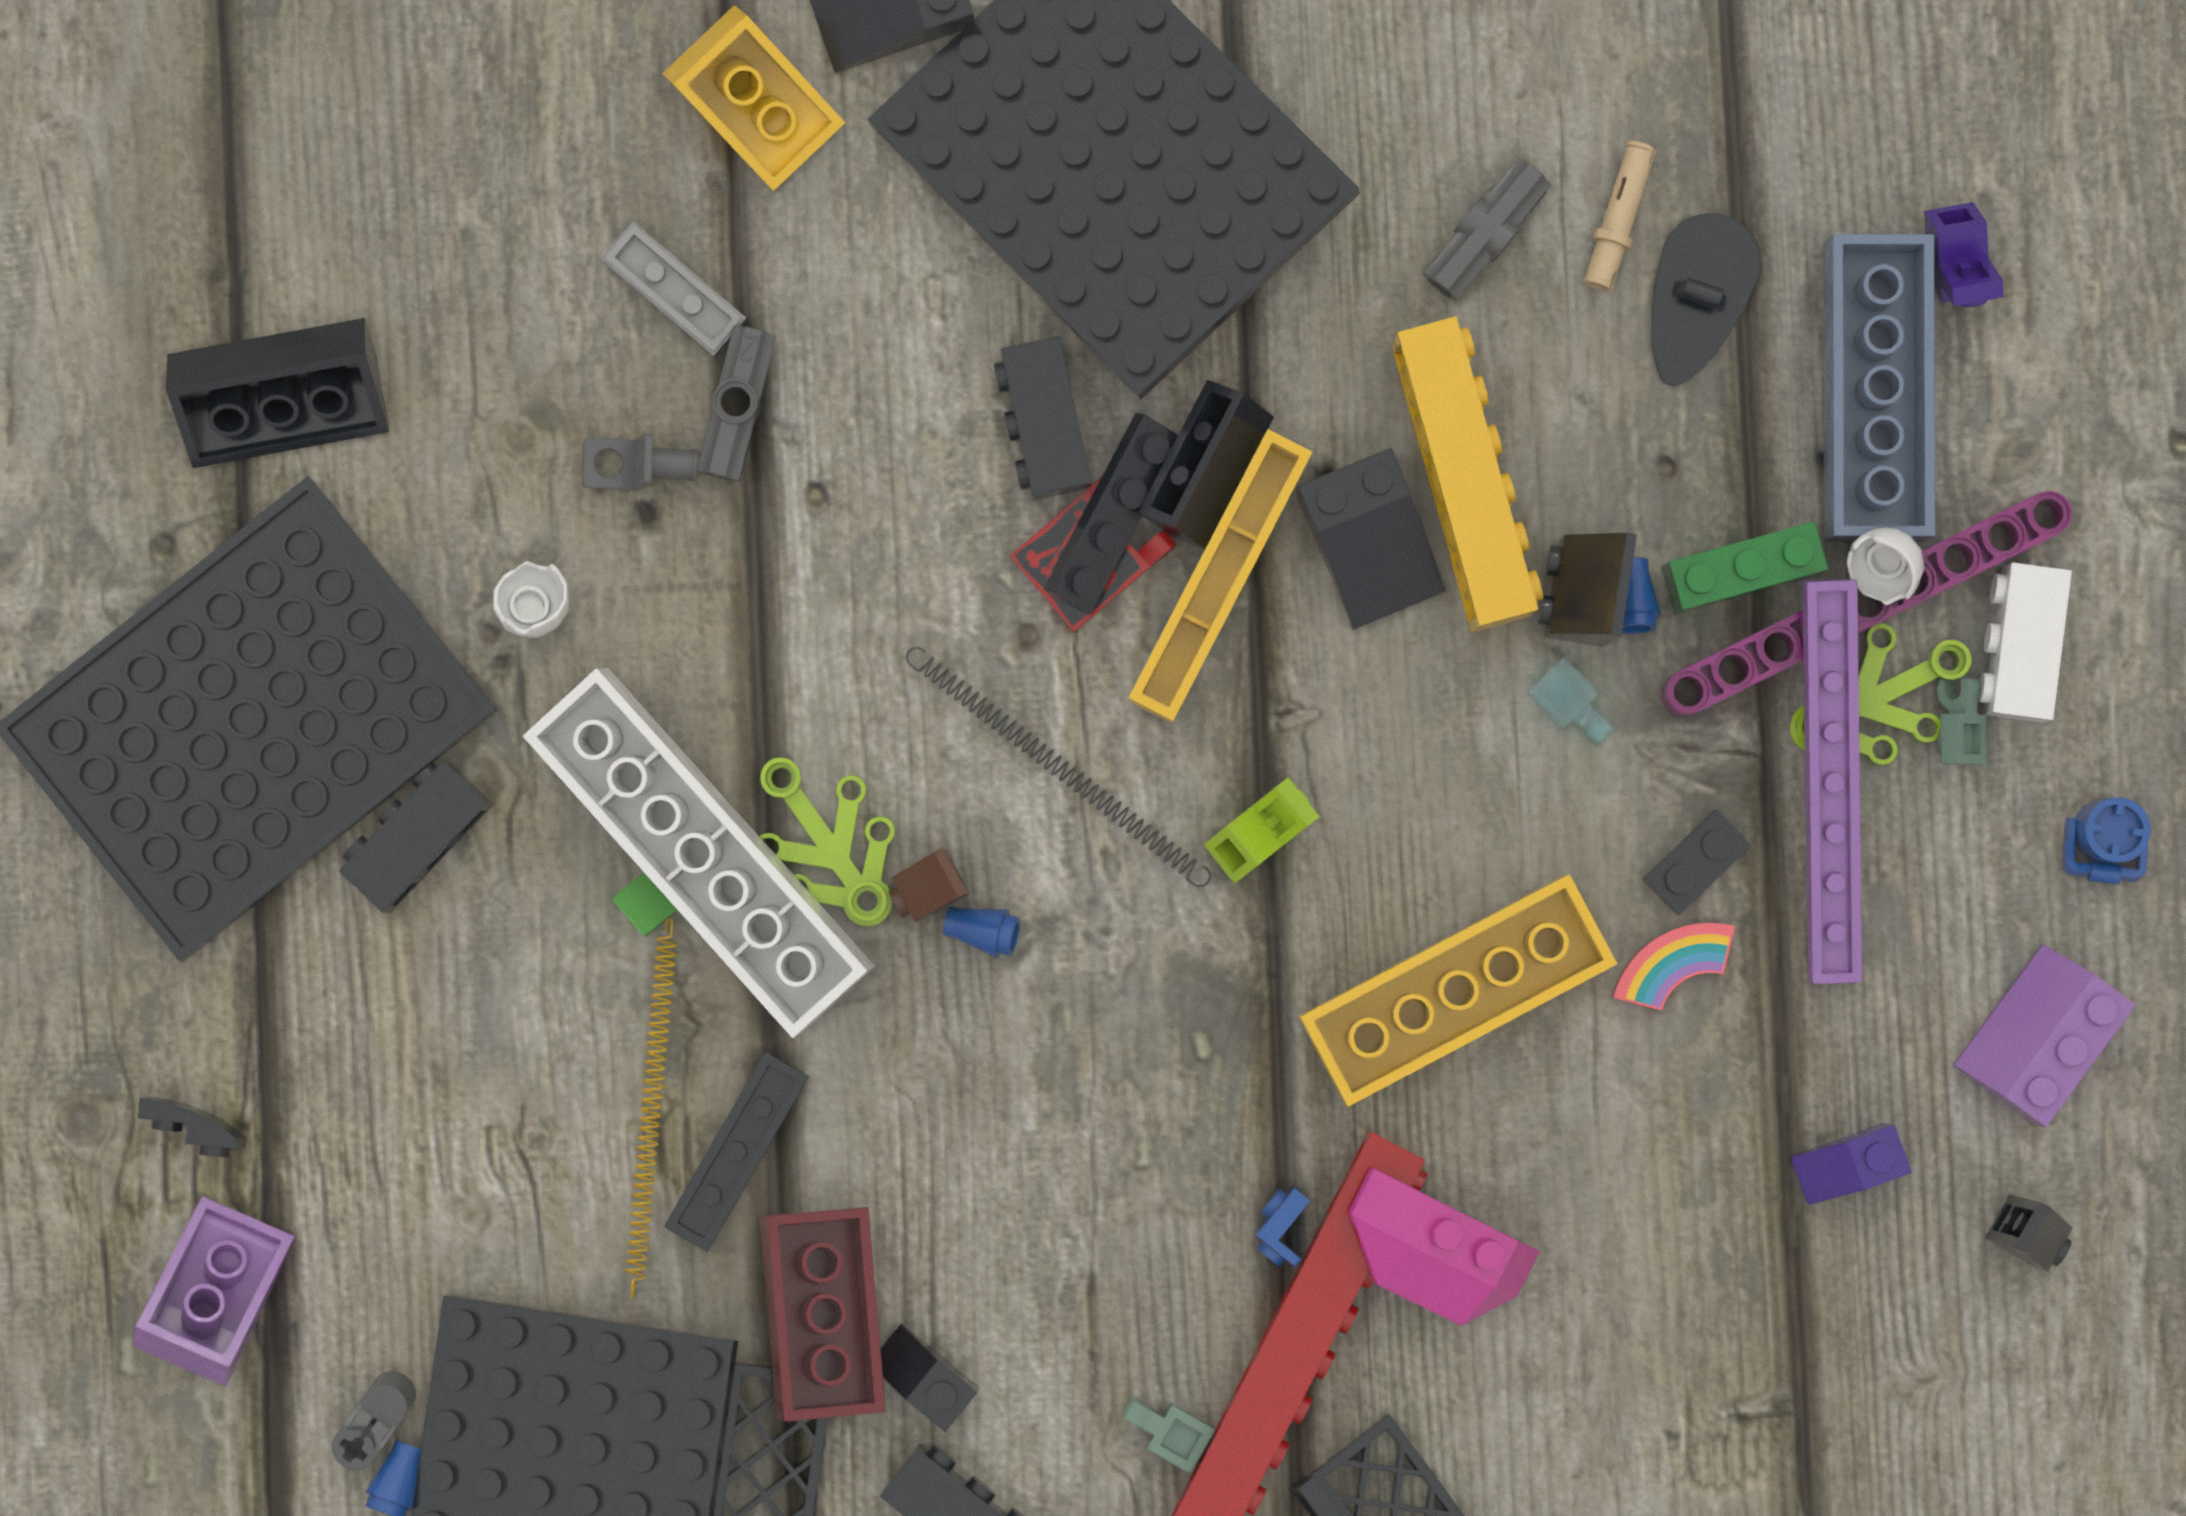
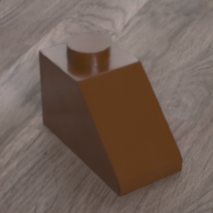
M945 848L939 849L891 877L896 888L889 891L901 917L904 918L911 914L915 922H919L970 895Z

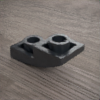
M144 1097L139 1100L137 1118L152 1120L151 1129L182 1132L183 1123L188 1124L185 1144L200 1145V1155L230 1157L231 1149L246 1147V1136L227 1122L202 1109L156 1097Z

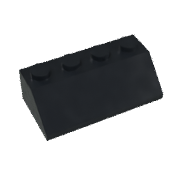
M365 318L167 354L166 393L192 468L389 432L377 357Z

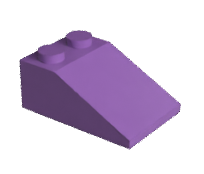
M202 1196L135 1326L133 1347L226 1387L252 1335L295 1236Z

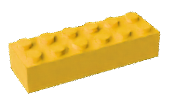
M1457 316L1397 332L1391 349L1470 633L1528 618L1538 610L1537 603L1538 600L1543 599V592L1536 570L1528 572L1523 555H1525V551L1530 550L1525 527L1522 521L1514 523L1510 510L1511 503L1516 502L1515 491L1509 473L1500 474L1497 454L1502 453V445L1495 424L1487 426L1484 417V406L1489 404L1482 376L1473 377L1470 357L1475 356V349L1468 327L1460 328Z
M1570 874L1553 880L1300 1014L1298 1018L1344 1105L1349 1107L1617 965V962Z

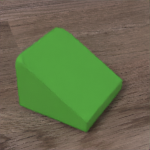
M642 873L612 898L613 902L644 937H648L678 911L645 873Z

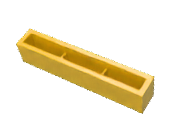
M1267 429L1131 691L1128 702L1171 724L1174 722L1313 453L1312 451Z

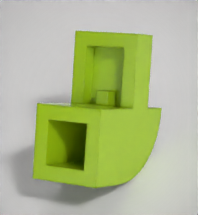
M1287 777L1203 845L1235 884L1320 816L1310 805L1306 795Z

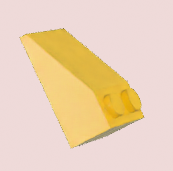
M735 5L662 73L773 191L845 124L844 120L757 25Z

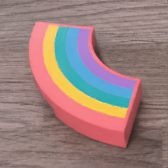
M1697 923L1681 926L1658 936L1643 946L1627 963L1620 974L1611 998L1662 1011L1669 994L1684 980L1703 973L1723 975L1735 926L1723 923Z

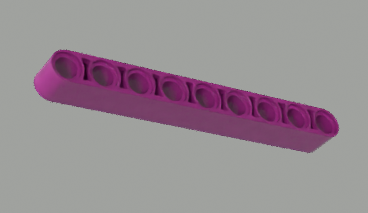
M2041 492L1923 550L1922 556L1925 568L1920 579L1921 589L1918 594L1912 595L1909 599L1897 600L1889 605H1884L1881 601L1875 599L1877 607L1872 617H1863L1858 614V633L2060 534L2071 522L2072 510L2070 503L2058 492ZM2038 503L2046 504L2054 512V524L2050 529L2039 526L2034 519V508ZM1993 525L2001 526L2009 533L2010 545L2006 551L1998 550L1990 543L1989 531ZM1948 547L1957 548L1965 556V568L1961 573H1954L1946 567L1944 553ZM1803 610L1672 674L1661 687L1660 697L1663 706L1675 716H1690L1803 661ZM1770 635L1778 636L1786 643L1787 655L1782 662L1772 661L1765 654L1764 642ZM1723 658H1733L1742 666L1743 674L1739 683L1729 684L1721 678L1719 664ZM1681 679L1689 680L1697 687L1698 699L1693 706H1683L1675 699L1674 686L1677 681Z

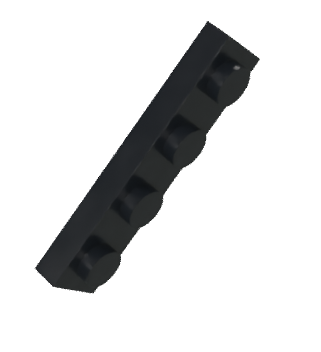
M1135 412L1043 589L1044 591L1080 612L1091 615L1142 517L1138 512L1178 434L1147 415Z
M765 1051L665 1223L664 1227L706 1252L710 1250L808 1081L809 1075Z

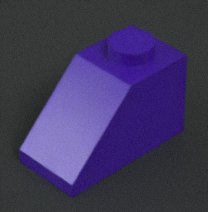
M1888 1123L1875 1125L1790 1156L1808 1205L1863 1191L1912 1173L1895 1125Z

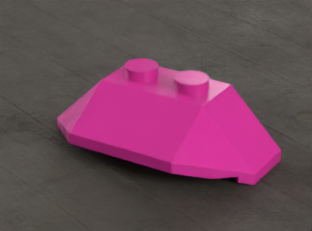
M1370 1167L1348 1211L1352 1224L1356 1228L1359 1242L1374 1283L1461 1326L1517 1297L1540 1252L1373 1167Z

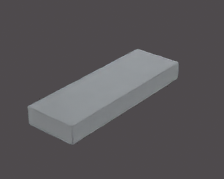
M634 221L601 257V260L714 357L729 343L733 326H743L748 321L744 315Z

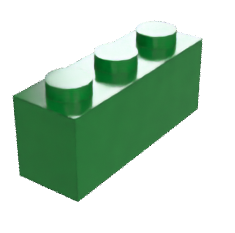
M1815 521L1672 560L1661 567L1675 615L1817 576L1829 570Z

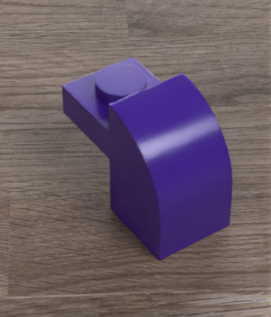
M1970 202L1924 211L1925 234H1934V287L1940 302H1951L1953 306L1977 307L1985 304L1988 300L2003 298V279L1989 260L1987 222L1975 204Z

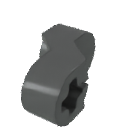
M394 1371L380 1374L335 1435L332 1442V1453L336 1461L343 1467L350 1470L367 1468L406 1416L416 1399V1389L406 1375ZM372 1418L377 1420L375 1424L371 1422Z

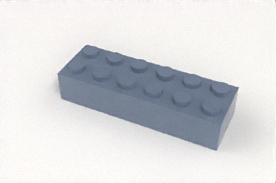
M1833 234L1823 243L1824 541L1854 542L1860 535L1873 529L1884 527L1899 529L1910 535L1915 542H1925L1935 536L1934 234Z

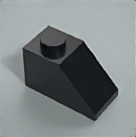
M902 1323L880 1349L883 1378L906 1401L944 1432L948 1430L978 1393V1385Z

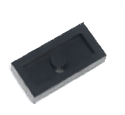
M1714 810L1642 880L1676 915H1680L1751 845L1718 810Z

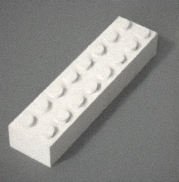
M596 668L523 735L524 739L792 1038L807 1029L875 967L609 668Z

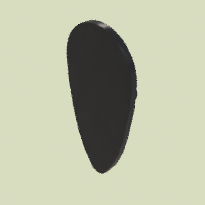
M1705 213L1690 217L1680 223L1664 243L1655 278L1651 342L1654 361L1660 378L1669 386L1681 385L1697 374L1714 357L1741 316L1758 280L1761 260L1757 243L1744 225L1726 215Z

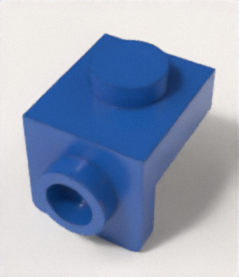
M1294 1186L1287 1193L1279 1188L1271 1196L1260 1211L1267 1218L1255 1231L1256 1236L1263 1240L1257 1249L1279 1267L1286 1260L1296 1267L1302 1260L1299 1255L1279 1240L1310 1202Z

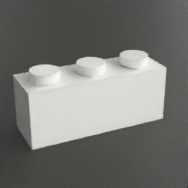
M2012 562L2001 567V574H1994L1990 590V602L1997 604L1995 623L1987 625L1984 638V652L1991 653L1988 673L1983 672L1979 681L1980 696L1978 702L1984 703L1983 715L2040 723L2053 720L2072 570Z

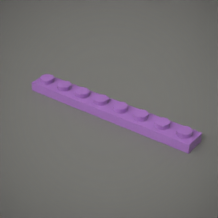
M1857 580L1802 581L1808 982L1811 984L1862 982Z

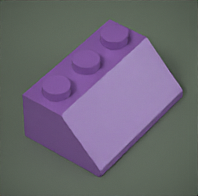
M2041 944L1954 1062L1953 1066L2031 1124L2047 1127L2136 1004L2097 975Z

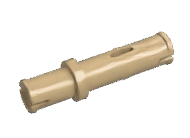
M1627 141L1626 150L1612 189L1602 226L1594 231L1592 240L1596 244L1586 276L1583 279V283L1594 290L1607 293L1613 292L1624 252H1629L1633 240L1629 236L1643 197L1654 157L1657 153L1656 149H1653L1652 146L1646 143Z

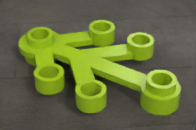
M1879 623L1868 628L1864 634V645L1867 649L1858 674L1859 717L1908 732L1919 743H1930L1937 740L1941 729V721L1936 715L1932 713L1916 714L1886 703L1936 678L1948 681L1961 678L1968 672L1971 666L1972 658L1969 649L1960 641L1945 640L1936 644L1931 649L1928 660L1877 685L1887 652L1895 646L1897 636L1894 629L1888 624ZM1875 630H1883L1888 635L1886 647L1878 648L1873 644L1872 634ZM1943 652H1949L1955 657L1956 663L1952 670H1945L1940 666L1939 657ZM1804 705L1794 712L1789 723L1791 739L1803 751H1805ZM1921 719H1928L1933 723L1934 732L1928 738L1921 736L1917 730V725ZM1859 733V754L1865 755L1870 763L1883 766L1891 763L1896 758L1898 748L1896 742L1891 737L1879 735L1871 738ZM1877 741H1883L1889 747L1890 752L1885 760H1880L1873 754V746Z
M774 758L768 761L760 775L762 787L771 796L785 800L816 846L784 841L773 833H764L759 837L762 840L772 838L778 843L779 850L776 856L780 860L834 870L845 887L811 883L807 876L793 874L797 879L803 880L807 884L809 893L818 903L843 907L848 918L861 926H874L884 921L890 914L893 900L889 894L890 889L882 881L887 847L891 843L890 841H893V837H895V826H893L892 821L886 817L877 816L866 824L865 836L869 841L862 875L850 859L859 804L865 799V794H867V787L864 781L854 775H848L838 782L836 794L839 798L834 833H832L800 788L802 775L799 767L787 758ZM778 769H787L791 774V782L784 788L776 787L772 780L774 772ZM848 781H856L861 787L860 796L855 800H847L842 794L843 785ZM877 822L886 823L890 829V834L884 841H876L871 836V827ZM870 891L877 897V905L871 911L862 910L858 904L859 896L863 892Z

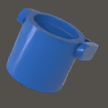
M2122 797L2096 799L2084 805L2075 818L2067 817L2064 826L2062 864L2064 871L2072 876L2087 877V880L2091 882L2119 884L2120 881L2136 882L2140 880L2147 870L2148 842L2151 835L2150 820L2144 809L2136 802ZM2075 844L2084 856L2096 862L2090 861L2089 864L2074 862ZM2135 858V869L2121 867L2118 864H2109L2128 862Z

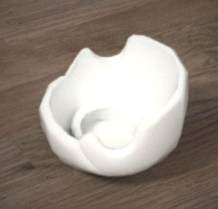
M1884 527L1866 532L1853 542L1847 558L1850 579L1857 580V589L1864 596L1881 601L1884 605H1889L1903 598L1909 599L1919 585L1925 566L1922 550L1910 535L1899 529Z
M526 561L515 570H510L504 574L494 588V614L504 628L515 635L527 638H538L557 630L568 614L570 598L568 583L555 565L541 566Z

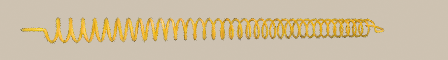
M671 918L667 919L664 932H667L670 920V936L656 938L657 941L671 945L658 946L655 949L672 955L655 956L656 960L670 964L655 965L653 968L671 974L652 976L654 979L669 982L652 985L654 989L669 993L651 994L652 998L667 1002L651 1003V1007L665 1010L666 1012H653L649 1015L666 1021L648 1023L649 1026L663 1029L664 1031H651L647 1034L664 1040L647 1041V1045L662 1048V1050H649L645 1053L663 1059L644 1061L646 1064L660 1067V1069H647L643 1072L661 1078L642 1080L644 1083L659 1086L658 1088H644L642 1092L660 1097L640 1099L642 1102L657 1105L656 1107L640 1108L641 1111L658 1116L639 1118L641 1121L656 1125L640 1126L638 1129L656 1135L637 1137L639 1140L654 1143L653 1145L636 1146L637 1149L655 1154L635 1156L637 1159L653 1162L651 1164H637L634 1166L635 1168L653 1173L633 1175L635 1178L651 1181L649 1183H635L633 1187L651 1192L631 1194L634 1197L649 1200L647 1202L631 1203L632 1206L649 1210L630 1213L632 1216L647 1219L646 1221L629 1222L630 1225L648 1229L628 1232L630 1235L646 1238L644 1240L627 1241L628 1244L646 1248L626 1251L628 1254L644 1257L643 1259L625 1261L626 1263L644 1267L624 1270L627 1273L642 1276L632 1280L631 1298L634 1297L636 1283L634 1281L646 1278L645 1275L634 1271L645 1270L647 1268L645 1265L636 1262L645 1261L648 1257L635 1252H643L649 1249L645 1245L638 1244L649 1241V1238L637 1233H645L651 1230L647 1226L640 1225L641 1223L650 1222L651 1219L639 1214L651 1213L652 1209L642 1206V1204H650L653 1200L640 1195L654 1193L652 1189L643 1187V1185H652L655 1181L642 1176L654 1175L656 1172L645 1168V1166H654L657 1162L643 1157H652L658 1154L654 1150L646 1149V1147H655L659 1144L656 1141L645 1138L658 1137L660 1135L658 1132L648 1130V1128H657L660 1124L646 1119L661 1117V1114L649 1111V1109H659L662 1105L648 1100L663 1098L661 1094L651 1092V1090H661L664 1086L649 1081L665 1079L663 1075L652 1072L663 1071L666 1068L651 1062L667 1060L666 1057L654 1053L665 1052L668 1049L652 1043H663L669 1040L666 1037L655 1034L667 1033L670 1030L654 1024L669 1023V1019L656 1015L672 1012L667 1008L655 1006L672 1003L671 1000L658 996L671 995L673 992L656 987L674 984L673 981L659 978L675 975L673 971L659 968L676 965L672 961L660 959L677 955L674 952L662 949L678 946L676 943L662 940L669 939L673 935V921Z

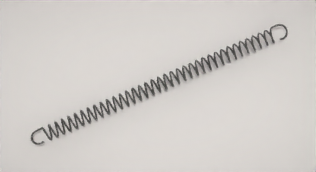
M912 647L907 651L906 661L917 672H920L928 665L924 673V677H929L936 670L932 677V683H936L939 679L942 678L939 685V689H943L950 683L947 689V695H950L958 688L954 696L955 701L960 699L965 693L966 695L962 700V706L967 705L972 699H974L969 707V712L974 711L976 708L980 706L976 715L977 718H980L988 711L984 719V724L990 722L996 716L991 726L992 729H995L1004 721L999 730V735L1004 734L1007 730L1010 729L1006 737V740L1010 741L1018 734L1014 742V747H1017L1026 739L1021 749V752H1025L1034 744L1029 753V758L1034 757L1040 750H1042L1036 760V764H1040L1043 760H1045L1048 757L1044 765V770H1047L1056 762L1051 772L1052 776L1057 774L1064 767L1059 777V781H1062L1072 772L1071 776L1067 781L1066 787H1070L1074 782L1078 780L1074 788V793H1077L1086 785L1081 795V799L1087 797L1094 790L1089 800V804H1093L1102 795L1100 801L1097 804L1096 810H1100L1104 805H1106L1109 802L1104 811V816H1107L1117 807L1111 818V822L1117 820L1124 813L1119 823V827H1123L1132 818L1126 830V833H1130L1135 827L1139 825L1138 829L1134 834V839H1137L1147 830L1146 834L1144 835L1141 841V845L1146 844L1155 835L1149 846V851L1153 850L1163 840L1156 853V856H1160L1165 850L1169 848L1164 858V862H1167L1177 853L1174 861L1172 862L1171 868L1176 867L1185 858L1183 864L1179 869V874L1183 873L1191 864H1193L1186 876V880L1188 882H1190L1192 885L1196 887H1204L1210 882L1211 873L1210 870L1205 866H1203L1202 868L1206 869V871L1209 874V878L1205 884L1197 885L1189 879V876L1197 862V859L1192 860L1183 869L1186 861L1189 858V853L1185 854L1180 860L1176 862L1177 858L1181 853V847L1175 850L1168 857L1169 853L1171 852L1174 846V842L1169 843L1160 852L1167 839V836H1163L1153 846L1159 834V830H1156L1150 837L1146 839L1149 831L1151 830V824L1145 827L1138 834L1140 828L1144 823V818L1139 820L1130 829L1132 823L1134 822L1137 816V813H1133L1124 823H1122L1129 811V807H1126L1120 814L1116 816L1122 804L1121 801L1115 804L1108 811L1112 801L1114 800V795L1110 796L1100 806L1103 798L1107 793V790H1103L1094 800H1092L1099 788V784H1096L1089 792L1085 794L1086 790L1088 789L1092 781V778H1089L1077 789L1084 776V772L1080 773L1070 783L1074 773L1076 772V766L1073 767L1064 777L1062 776L1069 765V761H1066L1058 770L1055 771L1057 765L1059 764L1062 758V755H1059L1047 766L1048 762L1050 761L1054 753V749H1052L1040 760L1047 746V743L1043 744L1034 754H1032L1036 745L1039 742V738H1036L1027 748H1025L1027 742L1029 741L1032 735V732H1029L1023 739H1021L1017 743L1019 737L1021 736L1024 730V726L1019 728L1009 738L1017 723V720L1013 721L1002 732L1006 722L1009 719V715H1006L997 725H995L998 717L1002 712V709H999L992 717H990L987 720L989 714L991 713L994 707V703H992L979 715L981 709L983 708L987 700V697L983 698L972 709L977 697L979 696V691L976 692L966 703H964L972 689V686H969L960 696L957 697L960 689L964 684V680H962L955 688H953L949 692L951 686L957 678V674L952 676L942 686L947 674L950 671L949 668L946 669L936 680H934L942 666V663H939L929 674H927L935 658L932 657L923 667H921L918 670L909 662L908 655L914 649H919L923 653H926V651L921 647Z

